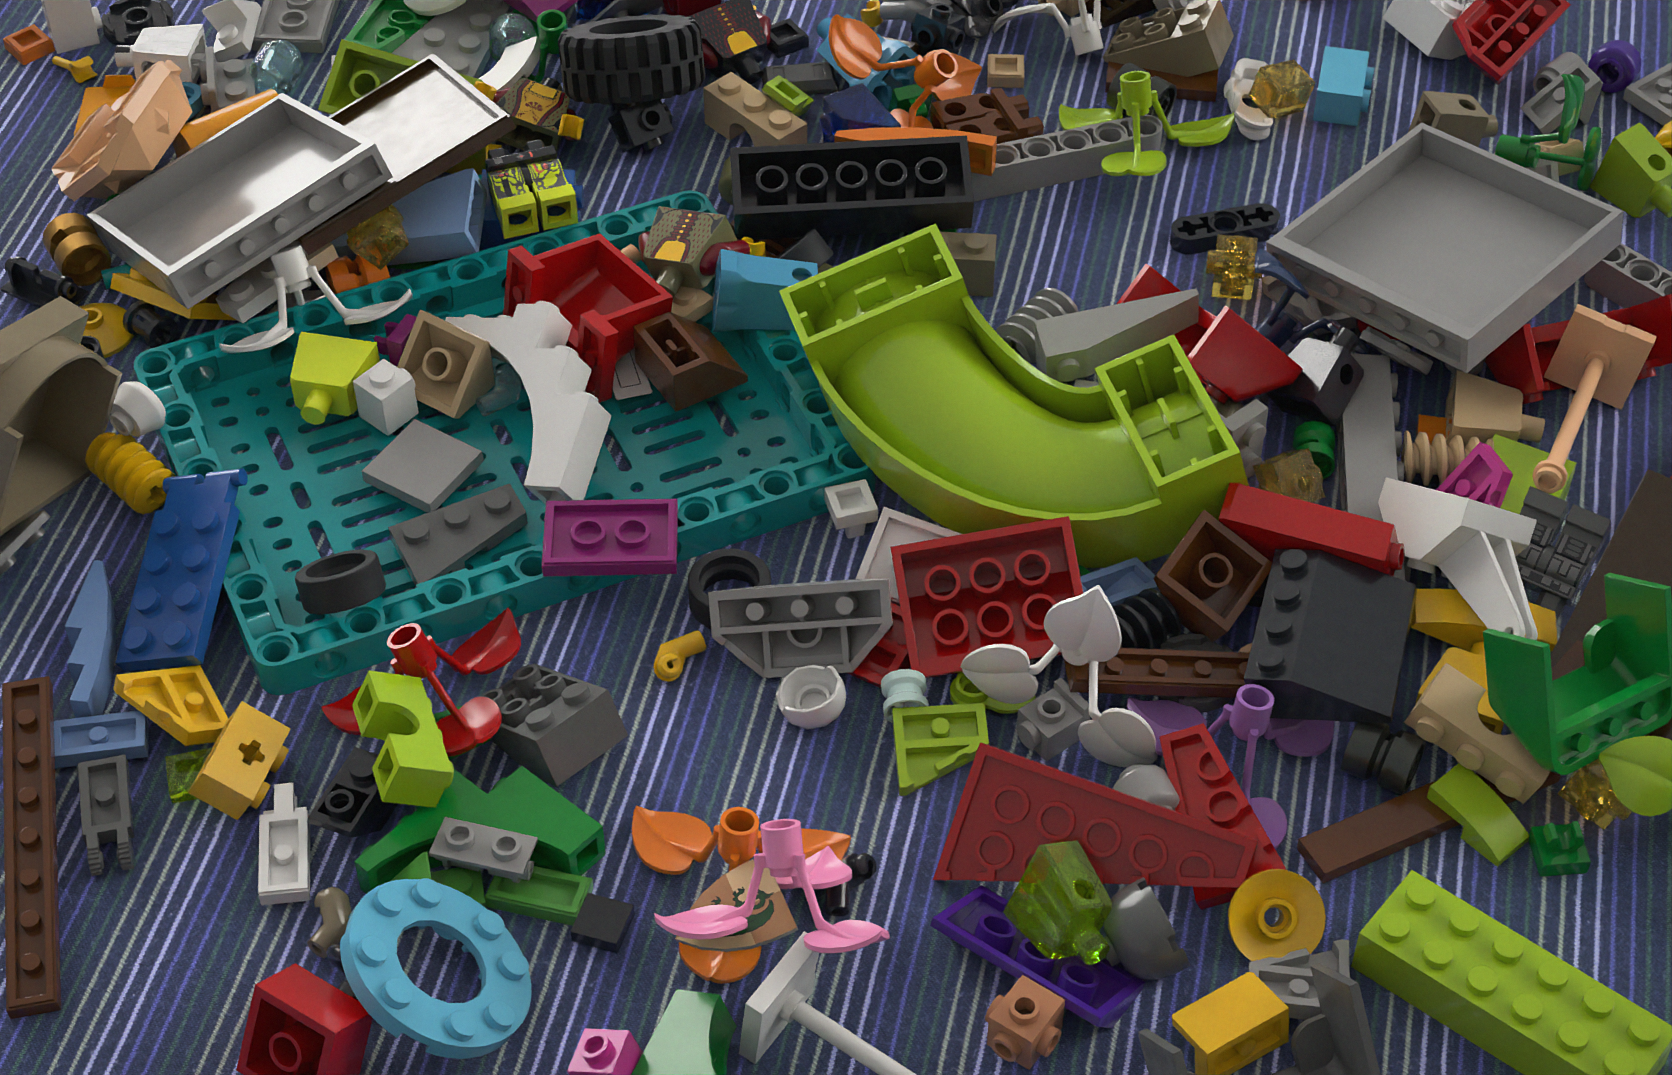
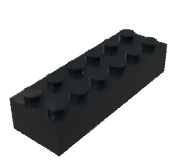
M967 136L730 148L734 229L737 240H742L743 237H749L753 240L802 237L812 229H816L820 236L917 231L935 223L939 230L972 228L974 195Z

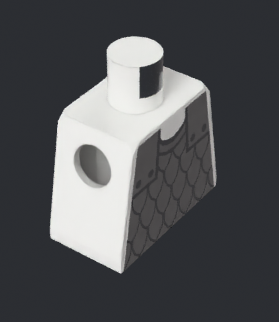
M203 24L145 28L141 31L134 45L116 46L117 67H134L137 81L139 76L156 62L163 61L165 63L166 60H171L182 69L179 75L181 82L196 84L201 74L199 61H206L205 47L207 46Z

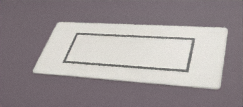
M635 348L615 364L613 392L616 400L652 393L647 376L636 364Z

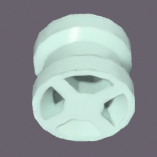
M899 669L888 673L882 678L881 692L887 698L883 703V713L887 721L892 723V708L929 706L927 698L923 696L927 688L926 678L923 673L917 670Z

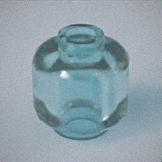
M507 13L497 17L489 27L488 45L491 57L498 62L503 55L505 47L536 37L533 24L526 17L516 13Z
M281 39L263 43L249 66L250 76L255 80V87L260 92L273 89L278 94L290 93L304 70L303 59L298 48L290 42Z

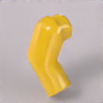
M695 630L659 646L653 664L654 673L658 678L667 682L676 680L682 673L686 658L706 650L705 640L701 632Z

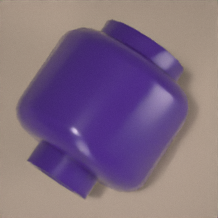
M1612 40L1604 43L1596 50L1588 62V67L1603 82L1601 91L1616 93L1626 89L1636 79L1641 70V57L1638 50L1632 44L1623 40Z

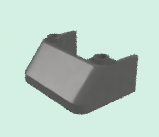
M1320 963L1310 966L1322 1014L1303 1021L1294 1031L1291 1049L1295 1065L1271 1075H1380L1359 983ZM1149 1029L1138 1032L1149 1075H1195L1186 1069L1181 1049Z

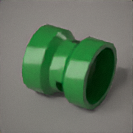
M1317 421L1305 422L1299 425L1293 433L1294 452L1292 468L1294 473L1300 478L1311 481L1323 480L1329 477L1335 468V454L1333 452L1335 449L1334 430L1329 425Z

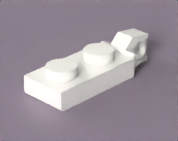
M294 783L274 784V810L263 811V814L259 815L258 894L261 905L310 900L309 814L307 807L297 806Z

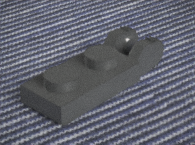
M126 754L78 763L82 836L87 847L88 862L92 876L104 874L105 860L101 844L117 841L118 844L117 858L122 870L134 869L131 838L135 837L129 764Z

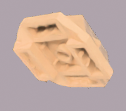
M166 60L165 63L163 61L156 62L141 74L130 91L118 98L111 107L105 103L86 119L51 168L54 175L59 178L58 184L65 195L74 202L80 197L107 199L112 194H121L153 171L192 114V109L179 76L182 72L180 67L171 60Z

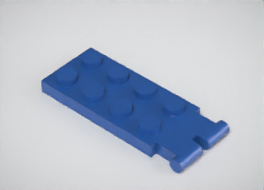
M245 469L208 472L205 479L202 474L167 477L163 480V490L167 494L163 510L155 511L115 662L124 672L203 664L240 510L234 504L239 486H245L248 481Z

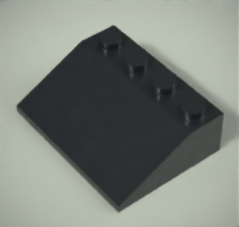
M1275 549L1245 671V685H1260L1273 694L1274 704L1270 718L1392 724L1417 593L1416 584L1322 550Z

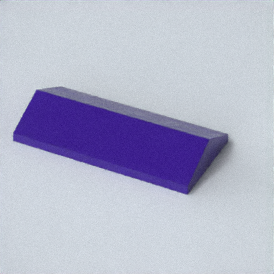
M982 885L934 916L930 924L934 929L1015 978L1019 979L1024 975L1065 999V1008L1096 1027L1113 1028L1141 993L1145 985V981L1131 976L1118 965L1112 967L1106 958L1100 960L1091 949H1084L1074 939Z

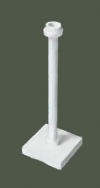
M805 931L745 1003L739 1054L754 1064L758 1062L785 1026L795 1020L878 1075H916L805 1002L813 992L815 969L819 957V952L805 947L803 937L808 934Z

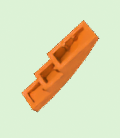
M918 127L836 131L834 135V142L967 136L971 172L992 176L996 167L997 136L958 130Z

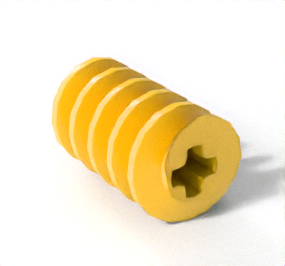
M112 432L100 434L91 442L86 451L85 462L87 468L137 513H151L165 503L167 494L163 490V480L167 477H175L176 475L170 469H166V466L161 461L157 460L152 453L147 451L130 434L128 436L117 435Z

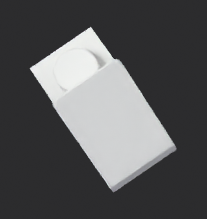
M223 0L202 10L205 17L218 31L213 47L215 59L218 62H225L250 52L261 12V7L257 2Z

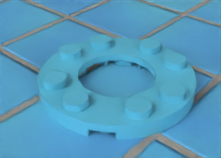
M423 878L394 880L379 885L369 891L349 915L346 931L340 942L341 961L347 981L358 1001L369 1015L396 1038L401 1033H404L410 1038L427 1045L425 1052L436 1056L456 1059L474 1058L489 1054L500 1048L523 1023L531 1002L529 964L518 944L505 928L502 918L497 913L487 910L480 903L458 890L431 879ZM413 926H418L420 930L426 926H431L441 937L448 940L461 941L464 944L461 949L463 952L472 953L481 971L478 975L481 980V990L477 997L466 1003H447L430 997L416 987L402 970L396 954L397 938L401 932Z

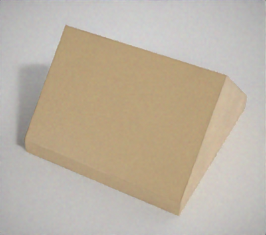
M424 310L419 311L397 368L407 370L413 377L416 384V400L452 418L459 419L495 385L490 342Z

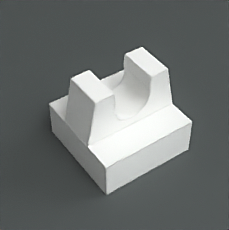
M866 479L824 488V500L836 530L845 528L848 539L863 536L866 523L878 521V507Z

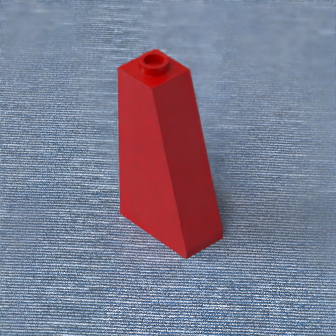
M1229 483L1219 515V521L1271 562L1273 561L1275 549L1322 550L1394 576L1395 570H1401L1403 567L1405 547L1403 543H1398L1394 524L1239 483Z

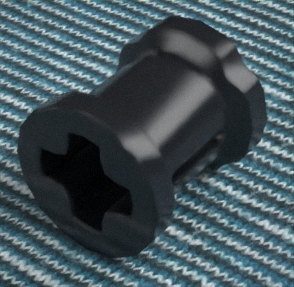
M143 300L133 303L124 314L123 327L130 334L143 337L145 343L150 348L172 343L177 335V323L175 320L168 316L159 315L155 312L152 304ZM140 315L145 320L142 322L137 319V316ZM157 329L163 332L162 336L156 333Z

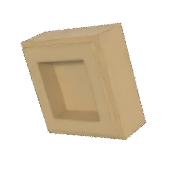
M988 54L987 87L1024 88V55Z

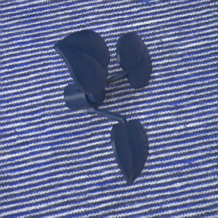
M1262 248L1256 252L1255 273L1272 276L1287 286L1275 308L1255 327L1258 332L1280 349L1288 340L1295 345L1301 337L1319 328L1335 334L1340 327H1344L1333 319L1321 318L1295 331L1293 328L1298 322L1284 309L1295 291L1306 300L1310 295L1300 281L1277 258ZM1360 340L1355 349L1361 354L1372 355L1364 342Z

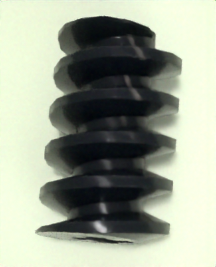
M1144 589L1137 596L1127 598L1124 603L1112 606L1121 630L1122 642L1120 648L1152 649L1153 643L1156 645L1165 643L1167 635L1175 637L1181 633V621L1174 606L1167 597L1155 589Z

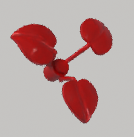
M506 608V610L456 649L452 656L436 645L431 636L426 637L420 625L416 623L405 624L390 634L387 639V645L395 657L390 661L395 674L404 675L405 673L406 675L420 677L421 679L427 677L451 714L436 722L438 729L442 732L443 744L448 757L465 753L476 747L477 743H483L497 733L502 722V714L498 705L487 697L479 696L469 700L460 709H457L434 674V670L437 666V656L450 665L453 671L459 672L463 676L468 675L472 670L478 675H486L509 663L517 655L521 647V636L509 608ZM361 686L339 701L321 706L327 719L337 729L354 735H361L352 707Z

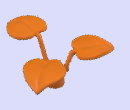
M838 14L834 15L830 22L829 45L831 53L837 65L849 76L862 80L870 75L871 69L879 72L910 66L916 67L914 80L918 86L924 88V91L911 105L909 112L899 108L889 112L884 119L883 128L918 127L933 129L931 122L927 118L916 116V112L922 103L932 93L937 101L971 95L975 81L982 70L980 65L945 49L930 51L923 58L918 55L913 59L881 64L877 62L882 56L880 39L868 25L856 19L841 17Z
M636 806L633 812L632 841L635 851L641 861L656 872L670 875L683 874L690 869L694 860L699 863L705 862L716 846L723 860L729 864V871L753 858L756 848L758 853H763L759 818L755 812L748 808L733 807L724 811L720 818V825L714 826L713 835L710 827L704 821L688 814L653 811L640 806ZM801 828L805 859L823 850L826 846L832 849L839 860L844 858L850 846L851 835L827 830ZM679 942V954L684 964L705 981L724 984L736 982L744 978L756 967L761 955V946L746 950L723 952L701 950Z

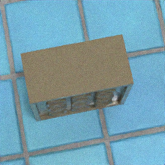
M61 296L0 330V536L93 474L86 466V451L91 442L98 435L106 431L122 372L108 365L104 358L81 345L89 312Z

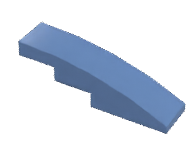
M94 560L65 624L72 648L67 664L75 686L70 697L75 718L103 714L110 692L116 659V617L112 591L103 561Z

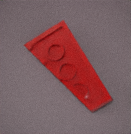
M1202 723L1159 736L1167 775L1180 798L1175 811L1258 840L1245 880L1256 873L1269 869L1287 870L1205 724ZM1193 887L1196 903L1201 910L1231 902L1233 895L1238 889L1230 887Z

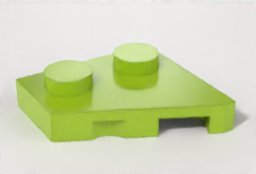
M984 703L892 708L899 796H906L973 761L979 743L989 745Z

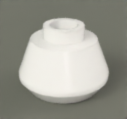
M136 381L123 382L117 390L109 420L113 427L122 435L128 436L131 434L138 437L163 427L166 411L160 399L147 386Z

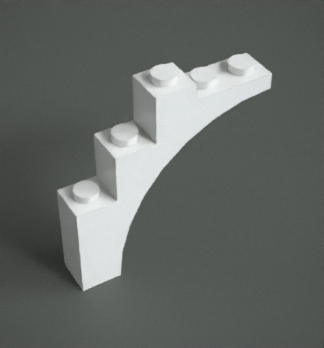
M537 301L536 304H517L513 317L499 315L497 318H481L472 314H467L464 317H446L445 321L489 341L491 357L510 364L521 377L530 400L533 420L532 454L524 486L544 504H546V501L584 500L612 415L598 403L597 397L585 392L592 369L578 357L577 351L566 346L573 325L559 312L560 310L557 306L546 301Z

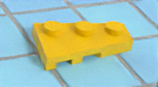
M134 268L130 269V274H112L111 289L186 318L236 320L221 311L216 301L219 295L211 294L187 309Z

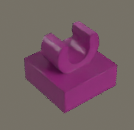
M406 314L399 324L386 322L384 327L386 337L388 338L377 335L374 337V342H377L378 352L382 355H389L390 363L396 367L416 321V316Z

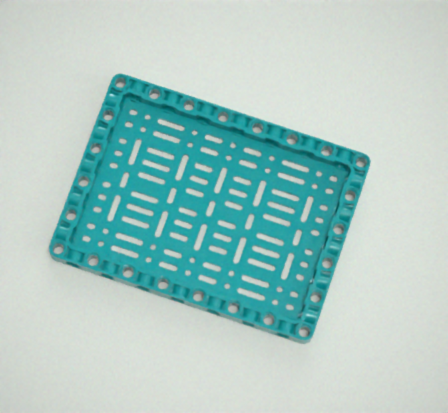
M691 190L682 191L335 294L345 308L360 309L374 304L399 300L409 288L411 289L413 296L407 303L391 314L375 321L345 325L344 318L329 299L324 297L307 302L302 306L297 305L287 308V328L293 327L295 332L284 341L263 350L224 353L221 351L219 344L233 345L250 335L271 330L279 321V311L249 319L244 323L239 322L151 348L136 357L134 370L137 382L144 384L154 392L165 408L164 426L155 431L171 470L176 476L202 474L205 479L208 472L240 468L245 469L246 472L258 470L247 475V484L238 488L234 505L240 510L221 591L258 681L264 691L272 695L290 694L394 659L395 657L387 645V639L394 630L405 624L416 623L420 625L426 637L431 636L434 642L438 644L480 630L506 610V608L510 609L515 618L640 576H543L542 553L545 522L542 520L545 519L546 504L540 499L534 501L528 497L512 466L514 463H522L528 471L532 454L531 410L524 412L519 410L530 407V400L525 388L515 392L509 391L524 386L521 377L515 369L498 372L513 366L492 357L495 385L486 393L492 406L483 408L477 401L459 419L452 418L446 414L421 419L440 411L417 400L419 413L402 425L401 428L403 431L414 419L443 433L460 428H468L450 436L481 450L484 460L440 507H446L510 483L526 511L528 524L491 550H480L464 561V569L447 573L415 586L405 568L384 575L386 582L385 591L379 597L364 605L334 614H309L303 609L302 602L298 601L300 596L295 583V576L300 569L292 572L285 571L297 566L303 568L307 564L321 558L310 535V529L314 527L321 528L332 553L336 554L355 550L354 548L388 537L390 536L388 527L421 516L427 512L386 492L343 506H335L338 503L380 490L363 481L362 470L372 460L322 475L320 473L371 456H377L397 436L392 434L387 436L361 417L309 433H301L312 428L359 415L358 408L354 414L349 416L328 413L322 424L314 425L302 418L301 409L296 406L289 407L295 404L291 385L287 387L280 386L290 383V375L301 332L374 342L376 335L388 338L386 337L384 327L386 322L399 324L406 314L417 317L420 310H424L443 320L446 317H464L467 314L476 315L481 318H497V316L503 315L509 249L522 245L535 256L600 233L619 250L632 244L640 252L638 238L642 233L651 231L659 206L718 214L703 193ZM642 259L636 263L638 267L653 278L648 267L642 262ZM715 275L709 284L702 288L703 291L712 297L714 296ZM712 311L697 320L696 323L711 329L712 334L748 375V382L677 412L666 402L632 414H623L624 412L665 400L649 378L648 381L652 389L651 394L616 400L612 391L611 399L599 403L612 415L606 434L613 437L631 469L629 471L619 470L603 442L593 470L596 473L591 476L584 500L678 499L677 563L829 512L824 500V488L866 479L873 494L876 486V474L859 458L840 431L795 330L740 329L728 332H713ZM379 353L380 361L385 359L390 362L389 355ZM748 396L754 397V398H752V399L745 400V401H744V400H740V399L745 398V397H748ZM708 401L718 403L736 432V436L729 437L725 434L707 405ZM222 403H228L221 407H214ZM759 416H765V417H766V418L761 419V420H753V418H756V417H759ZM682 417H692L690 419L672 425H668L647 433H643L640 435L634 434L636 432L660 424H664ZM230 423H236V424L233 425V426L223 427L224 425H227V424H230ZM496 425L503 426L512 442L508 445L501 444L492 428ZM276 433L280 436L292 462V469L283 470L280 468L267 439L269 434ZM369 435V437L316 454H310L322 448ZM694 437H704L700 440H696L653 455L646 454L648 452L669 445H673ZM775 443H783V445L778 447H770V445ZM241 450H248L247 452L241 454H234ZM741 454H747V455H749V456H747V457H741V456H739V455H741ZM711 464H720L717 467L704 470L671 482H662L665 479L695 469H699ZM486 480H495L491 483L475 487L466 491H457L461 488L477 484ZM725 484H730V485H726V486H723V487H720V488H717V489H713V488H716V487H719V486H722V485H725ZM301 488L305 491L311 504L309 508L301 509L297 506L292 495L294 489ZM635 489H641V490H642V491H640V492H633V490H635ZM260 491H267V492L264 493V494H261V495H258V496H252L254 493H257V492H260ZM399 508L405 509L401 512L391 514L351 528H344L346 525L364 519H368L392 510H396ZM281 523V525L270 529L266 528L269 525ZM391 540L362 549L372 550L378 555L382 572L404 565ZM291 545L286 549L276 550L280 546ZM416 587V588H414V589H411V590H408V591H405V592H402V593H399V594H396V595H393V596H390V597H387V598H384V599H383V597H386V596H389V595H392V594H395V593H398V592H401V591H404V590H407V589Z

